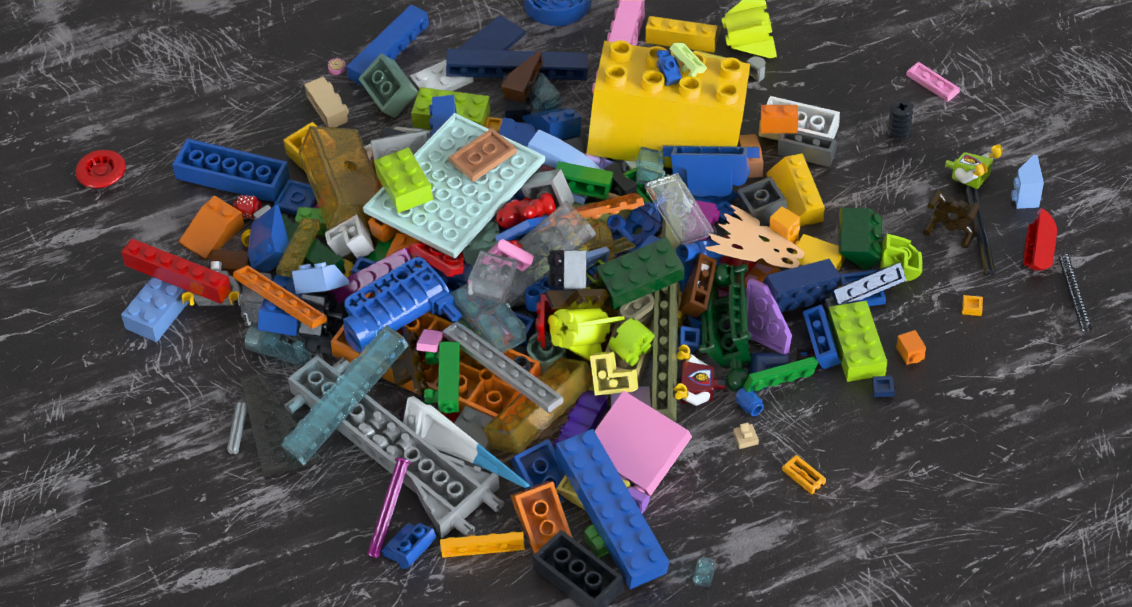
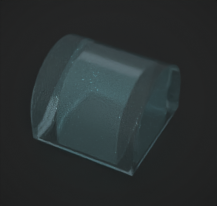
M712 558L698 559L693 581L697 585L711 586L715 571Z

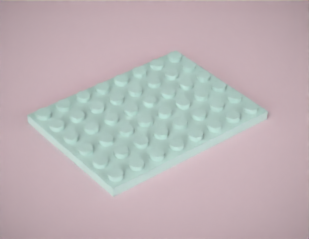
M454 113L414 154L431 184L433 200L397 213L385 189L382 187L363 207L364 213L456 258L545 162V156L504 137L516 147L517 153L472 182L449 162L448 157L489 129Z

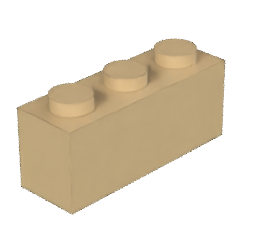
M321 77L304 84L307 98L329 130L348 122V108L345 104L341 103L339 94L334 93L330 82Z

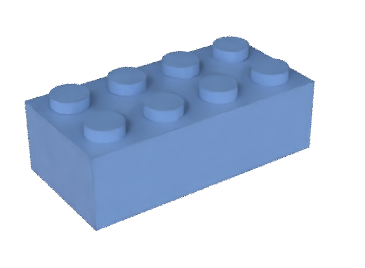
M152 277L121 314L125 329L157 342L190 302L186 301L182 304V294L187 292V290Z

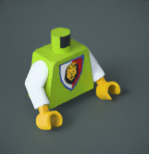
M997 144L991 147L992 153L987 152L982 156L965 152L958 159L948 157L945 166L953 169V179L978 189L990 176L993 158H1000L1003 150L1001 145Z

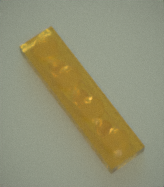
M301 219L276 268L277 275L293 276L292 271L299 270V266L302 264L321 226L319 219Z

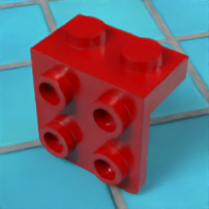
M541 294V302H537V342H541V348L546 347V324H549L548 318L559 310L551 309L545 294Z

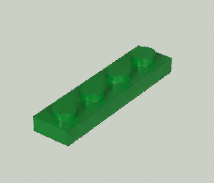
M814 356L749 374L744 388L747 392L760 391L765 387L777 386L787 381L792 382L801 377H809L815 372L819 362Z

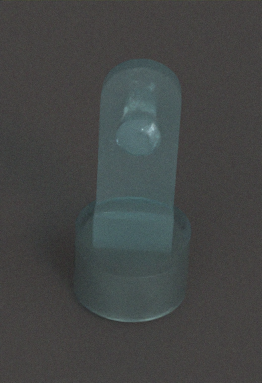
M254 322L246 333V350L261 355H269L296 365H302L309 360V352L304 349L303 342L295 341L292 345L280 341V333L258 330L257 322Z

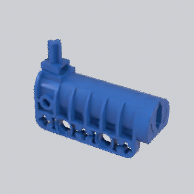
M415 257L345 299V309L349 314L348 317L343 319L345 339L356 352L361 353L429 311L431 314L437 312L439 316L445 313L452 322H457L462 315L454 307L453 296L449 294V289L443 279L423 258ZM416 264H417L418 266L421 265V268H418V267H415V268H414V265H416ZM400 274L407 275L405 279L397 278V276ZM368 293L375 294V296L370 299L365 297V295Z

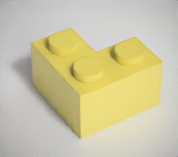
M614 351L594 353L590 356L595 395L622 393L623 390L625 392H634L638 389L636 369L617 371Z

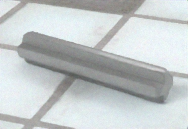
M244 402L236 404L227 446L229 454H237L239 452L247 412V404Z

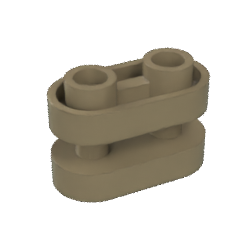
M648 294L621 306L620 316H624L625 320L620 321V326L631 318L633 320L636 318L643 325L651 321L654 317V297Z

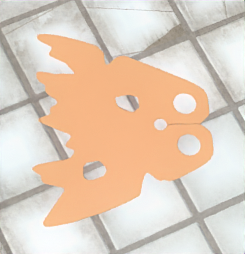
M733 205L731 207L736 210L734 213L743 221L724 213V216L727 218L726 220L730 224H718L731 233V235H727L730 239L709 233L711 239L720 245L705 248L734 258L754 262L763 258L767 263L774 266L795 268L800 265L797 259H802L804 256V252L798 246L770 229V227L760 226V221L757 218L752 217L749 213ZM759 235L768 238L770 241L765 242L761 240ZM732 244L741 245L743 249L733 248ZM786 248H793L798 253L791 254L786 250ZM781 258H789L793 264L784 263Z

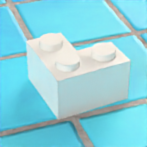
M357 214L325 233L328 245L336 255L339 254L341 257L352 252L358 259L359 256H367L374 250L369 229Z

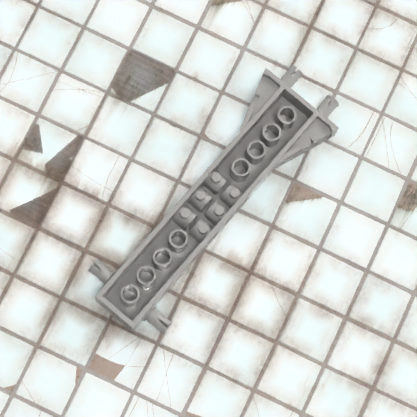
M316 355L288 378L291 393L295 395L289 402L284 404L285 409L288 412L290 411V414H293L303 404L307 405L391 474H393L396 465V457L411 462L407 467L402 483L417 494L441 538L445 537L454 528L465 537L470 536L468 532L472 535L475 527L464 519L483 502L495 512H498L503 507L504 501L493 494L500 488L498 474L494 472L492 474L486 473L477 466L474 468L467 466L464 461L436 450L341 374L350 367V363L344 357L331 367Z

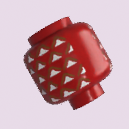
M240 195L237 201L233 202V207L242 213L243 219L253 220V214L261 209V202L255 196Z

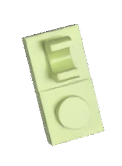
M673 43L669 48L674 53V57L685 64L681 71L687 72L688 69L690 70L688 76L695 77L697 73H704L707 69L684 43Z

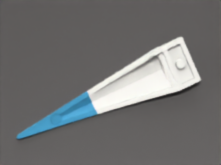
M414 396L407 399L403 423L435 449L476 464L524 488L530 486L430 404L426 405Z

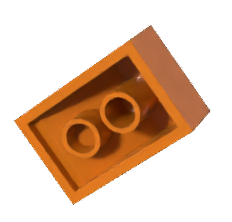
M214 195L200 208L179 240V244L207 261L212 256V250H219L245 227L242 213Z
M547 481L510 495L534 554L560 530L573 538L553 482Z

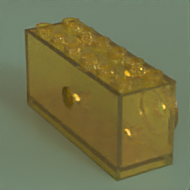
M310 126L300 148L299 156L328 231L357 214L369 229V232H371L368 221L372 216L364 213L363 207L381 187L358 130Z

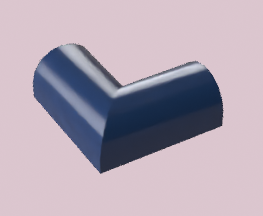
M750 353L752 362L748 363V373L752 374L788 364V353L785 355L781 353Z

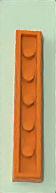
M247 265L233 272V278L311 329L327 322L326 315Z

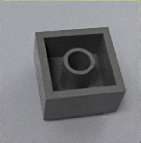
M772 177L737 190L740 207L752 217L757 218L760 221V226L770 223V217L781 206L788 209L786 198Z

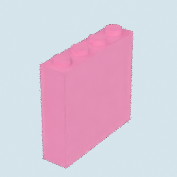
M624 390L595 430L620 477L634 485L633 488L649 496L655 491L692 438L687 429Z

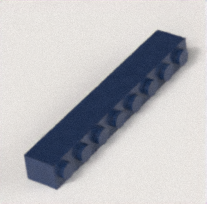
M447 49L446 76L503 78V72L513 71L537 51ZM542 52L543 64L536 79L587 80L588 53Z

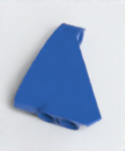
M712 239L681 244L677 247L676 254L684 266V279L679 281L681 293L685 289L700 253L717 260L716 265L720 264L723 254L705 248L720 245ZM701 314L696 318L688 315L692 327L700 329V339H702Z

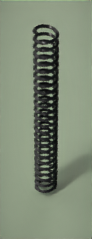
M1063 254L1059 257L1062 272L1064 273L1063 275L1080 329L1087 332L1092 329L1085 308L1086 306L1080 293L1081 290H1079L1080 287L1069 257L1070 255Z

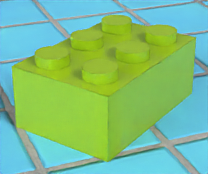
M409 147L374 160L377 177L397 213L433 200L431 184Z

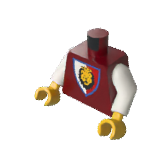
M681 345L678 348L677 358L680 360L685 358V361H683L682 382L674 388V391H677L675 394L676 399H681V403H691L698 406L713 400V390H725L726 378H714L713 366L705 364L690 354V348L687 345Z

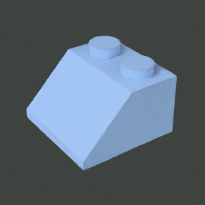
M1033 155L1018 169L1017 178H1014L1015 189L1012 190L1011 197L1012 201H1015L1017 209L1039 207L1044 182L1037 155Z
M326 262L314 264L315 267H311V264L300 265L299 270L292 271L296 294L327 291L350 284L349 280L335 265L326 266Z

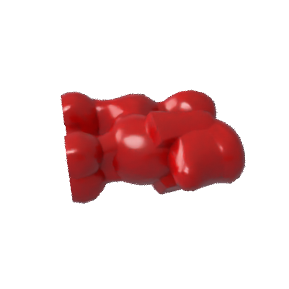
M543 193L539 199L532 200L529 197H525L521 201L514 199L498 211L496 222L503 228H512L528 219L542 217L544 214L550 216L556 210L553 197L549 193Z

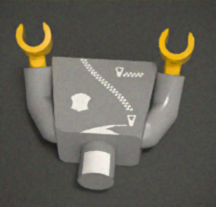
M213 261L210 262V269L227 275L232 291L222 304L187 291L182 294V304L190 301V305H194V299L198 306L234 305L235 300L242 303L240 297L241 287L236 279L229 275L228 271H221V262Z

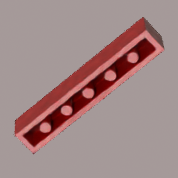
M131 238L121 251L125 266L222 304L232 291L227 275Z

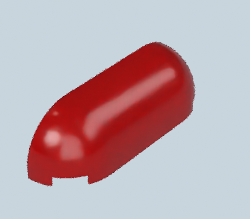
M1040 208L1036 212L1038 216L1033 224L1029 223L1023 256V264L1034 271H1043L1052 266L1057 237V226L1054 219L1046 210Z

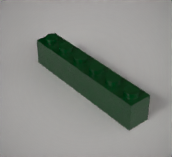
M285 214L282 215L293 253L291 255L292 258L301 265L311 264V267H315L314 264L326 262V266L335 265L342 274L346 273L344 259L339 254L336 255L328 246L325 247L321 244L319 239L313 238L307 230H302L296 222L290 221Z

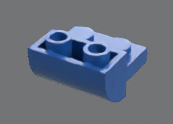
M407 523L381 552L384 557L398 562L402 569H408L436 540L435 531L433 528L418 523L416 526Z

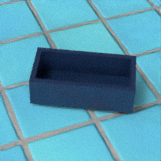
M825 259L769 274L763 283L769 286L780 311L784 312L787 310L793 311L802 306L808 307L816 302H825L826 298H830L831 290L837 286L841 275L831 260Z

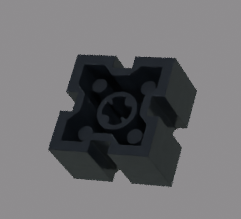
M320 291L302 294V300L326 315L327 322L311 329L299 321V333L321 336L325 332L331 331L335 325V319L343 320V312L332 311L337 306V298H335L334 292Z

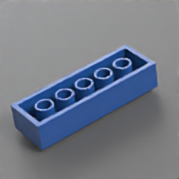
M192 139L185 141L172 164L175 178L178 180L237 194L255 196L258 199L271 202L277 200L290 177L286 161Z

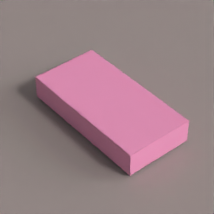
M424 329L417 342V350L436 352L443 339V332Z

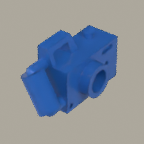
M658 50L657 56L659 59L656 64L659 71L665 77V85L679 83L682 76L677 59L671 55L669 50Z

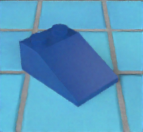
M552 108L522 116V119L527 124L535 127L536 132L541 130L560 140L580 136L582 116L572 108Z
M279 205L273 206L252 222L247 254L251 268L254 270L270 272L293 255Z
M549 439L509 460L515 473L530 485L525 489L547 481L553 482L556 489L565 476L555 456L556 451ZM557 492L560 502L566 499Z

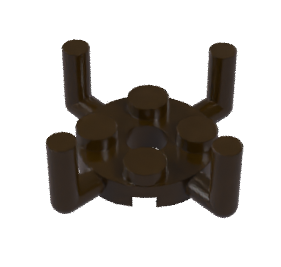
M935 190L927 205L930 209L935 208V216L930 217L923 230V234L929 236L935 224L941 222L948 231L963 229L966 235L961 243V247L964 249L968 248L974 236V230L969 225L980 207L979 204L972 203L968 205L962 200L958 202L954 200V197H945L940 190Z

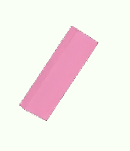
M917 62L907 70L908 77L947 102L959 93V87L920 62Z

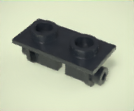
M300 333V336L304 339V341L300 342V349L317 353L318 346H321V354L332 355L331 340L335 335L326 334L323 337Z

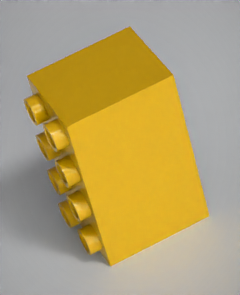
M622 40L614 42L604 41L594 87L587 154L673 168L671 157H663V146L737 147L750 64L743 63L735 58L717 59L693 52L707 67L705 72L697 73L695 77L688 76L690 70L682 72L681 69L685 64L677 60L682 78L679 83L666 86L664 83L665 77L659 71L656 63L659 59L657 51L667 49L660 46L650 48L635 46Z

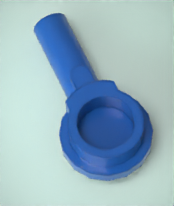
M621 215L610 216L607 220L608 230L612 233H619L629 246L633 245L635 240L624 228V218Z

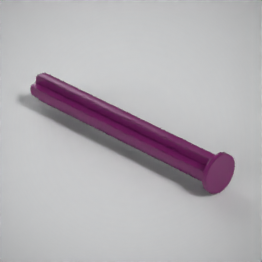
M395 458L396 465L367 552L370 557L378 558L407 467L411 464L410 461L403 458Z

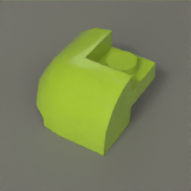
M887 233L882 241L881 269L900 262L906 280H914L922 273V254L910 244V240Z

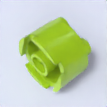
M631 318L616 330L619 334L616 338L612 336L609 342V348L626 363L633 366L638 362L643 353L646 355L652 350L653 345L651 342L654 334L636 318L634 320Z

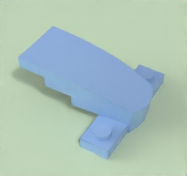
M541 130L537 131L527 148L544 155L545 162L543 164L555 169L558 161L604 170L571 145ZM572 193L575 199L574 202L581 205L588 198L586 195Z

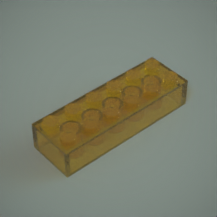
M558 358L538 379L563 396V403L548 413L521 393L483 428L491 447L517 454L523 452L533 440L537 439L558 416L562 415L593 384V376L588 363Z

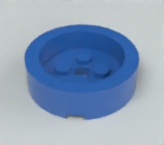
M523 0L526 13L533 20L549 26H564L582 19L590 10L592 0Z

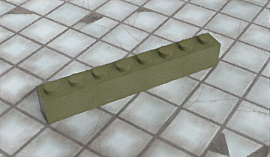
M679 281L654 292L652 408L676 422L677 399L675 398L677 391H674V388L677 386L676 354L678 353Z

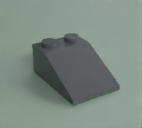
M465 406L454 423L488 452H491L502 435L500 420L468 406ZM442 451V453L445 454V455H448V456H451V457H453V458H456V459H459V460H461V461H464V462H465V465H467V466H470V467H473V468H474L475 466L480 467V466H478V465H476V464H473V463H471V462H469V461H466V460H464V459H461V458H459V457H456V456H454V455H451V454H448V453Z

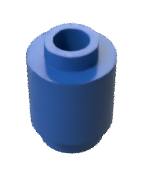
M745 388L737 391L735 401L747 414L756 416L763 410L762 400L754 391L747 392Z

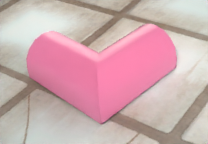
M502 239L483 256L482 261L496 269H500L505 263H508L524 271L532 264L534 255Z

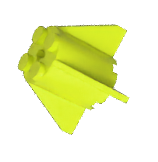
M742 0L725 14V18H722L723 27L728 30V35H725L727 46L731 45L733 49L767 58L777 57L773 36L769 37L772 28L769 14L764 12V9H767L765 0Z
M559 309L548 318L552 344L561 348H567L591 362L590 356L592 354L602 352L601 343L605 342L606 339L604 338L610 332V324L625 319L624 316L609 318L607 313L602 312L601 309Z

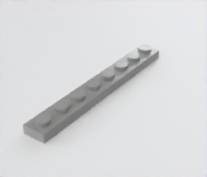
M457 321L443 330V337L450 342H460L461 350L546 412H551L563 403V396Z

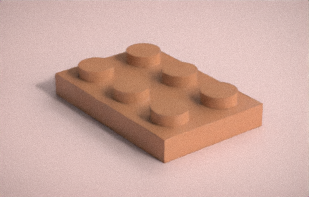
M491 128L448 158L454 167L474 182L517 153L514 145Z

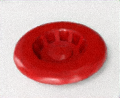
M96 150L86 154L79 160L75 168V175L77 180L87 187H107L117 182L123 176L126 163L123 157L115 151Z

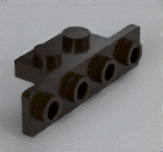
M607 289L548 290L545 293L551 309L612 308L608 300L610 294Z
M404 327L402 330L405 343L389 351L394 381L400 387L412 380L415 392L424 398V390L428 389V384L424 376L425 368L421 361L422 353L417 350L419 337L415 331Z

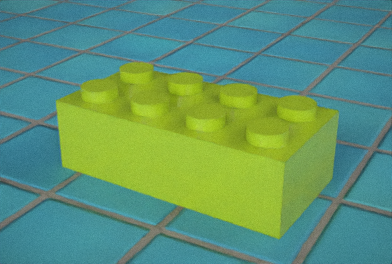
M420 87L411 112L414 128L433 130L430 128L429 118H433L429 112V105H432V97L454 95L458 115L483 127L485 126L486 119L491 112L489 96Z
M867 301L829 307L828 319L847 382L873 378V376H885L887 359Z

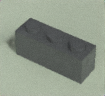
M798 130L797 133H781L778 139L777 155L786 157L803 153L806 162L830 167L835 156L836 139Z

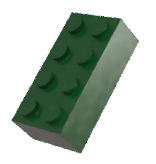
M665 237L597 266L596 276L601 288L608 290L610 294L608 300L612 308L616 309L683 280L684 266L670 241Z

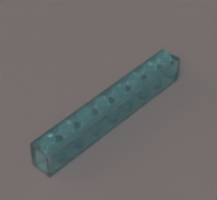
M387 325L379 330L376 337L370 344L364 347L362 353L350 363L349 368L337 378L334 385L324 393L320 401L312 406L306 417L300 420L291 434L285 437L281 444L284 450L302 465H305L409 346L404 337Z

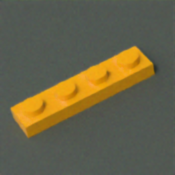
M523 532L492 533L483 536L470 535L461 538L449 537L440 539L442 557L525 550Z

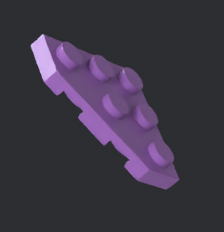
M753 278L749 279L745 296L747 297L748 332L751 333V339L783 355L789 353L792 334L769 286Z

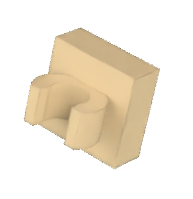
M744 423L740 424V427L733 429V435L739 449L758 445L759 439L753 424Z

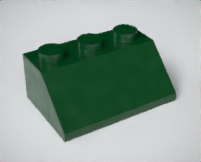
M841 208L839 212V253L863 270H867L882 261V217L870 208Z

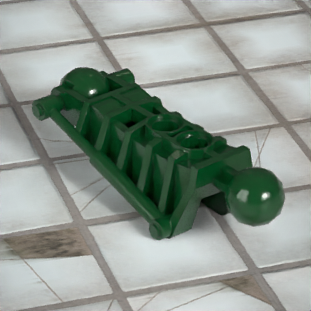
M720 263L715 268L707 310L701 314L702 344L699 350L702 353H707L722 368L731 369L726 376V384L731 391L737 393L739 389L744 388V384L749 376V373L742 369V364L752 362L748 349V340L751 339V333L748 332L747 297L745 296L744 274L748 273L749 269L746 264L735 266ZM718 286H729V295L719 298ZM727 313L728 316L721 318V314Z

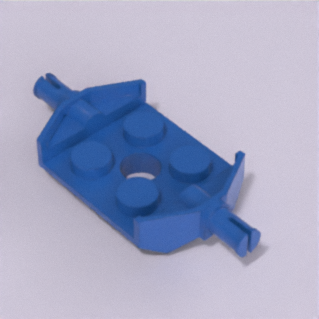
M660 195L652 204L644 202V206L635 208L627 216L624 228L635 240L633 245L629 246L619 233L608 231L613 245L608 260H613L617 254H628L639 249L649 235L654 236L661 229L662 216L659 208L666 201L665 197ZM642 228L641 233L634 234L636 229Z

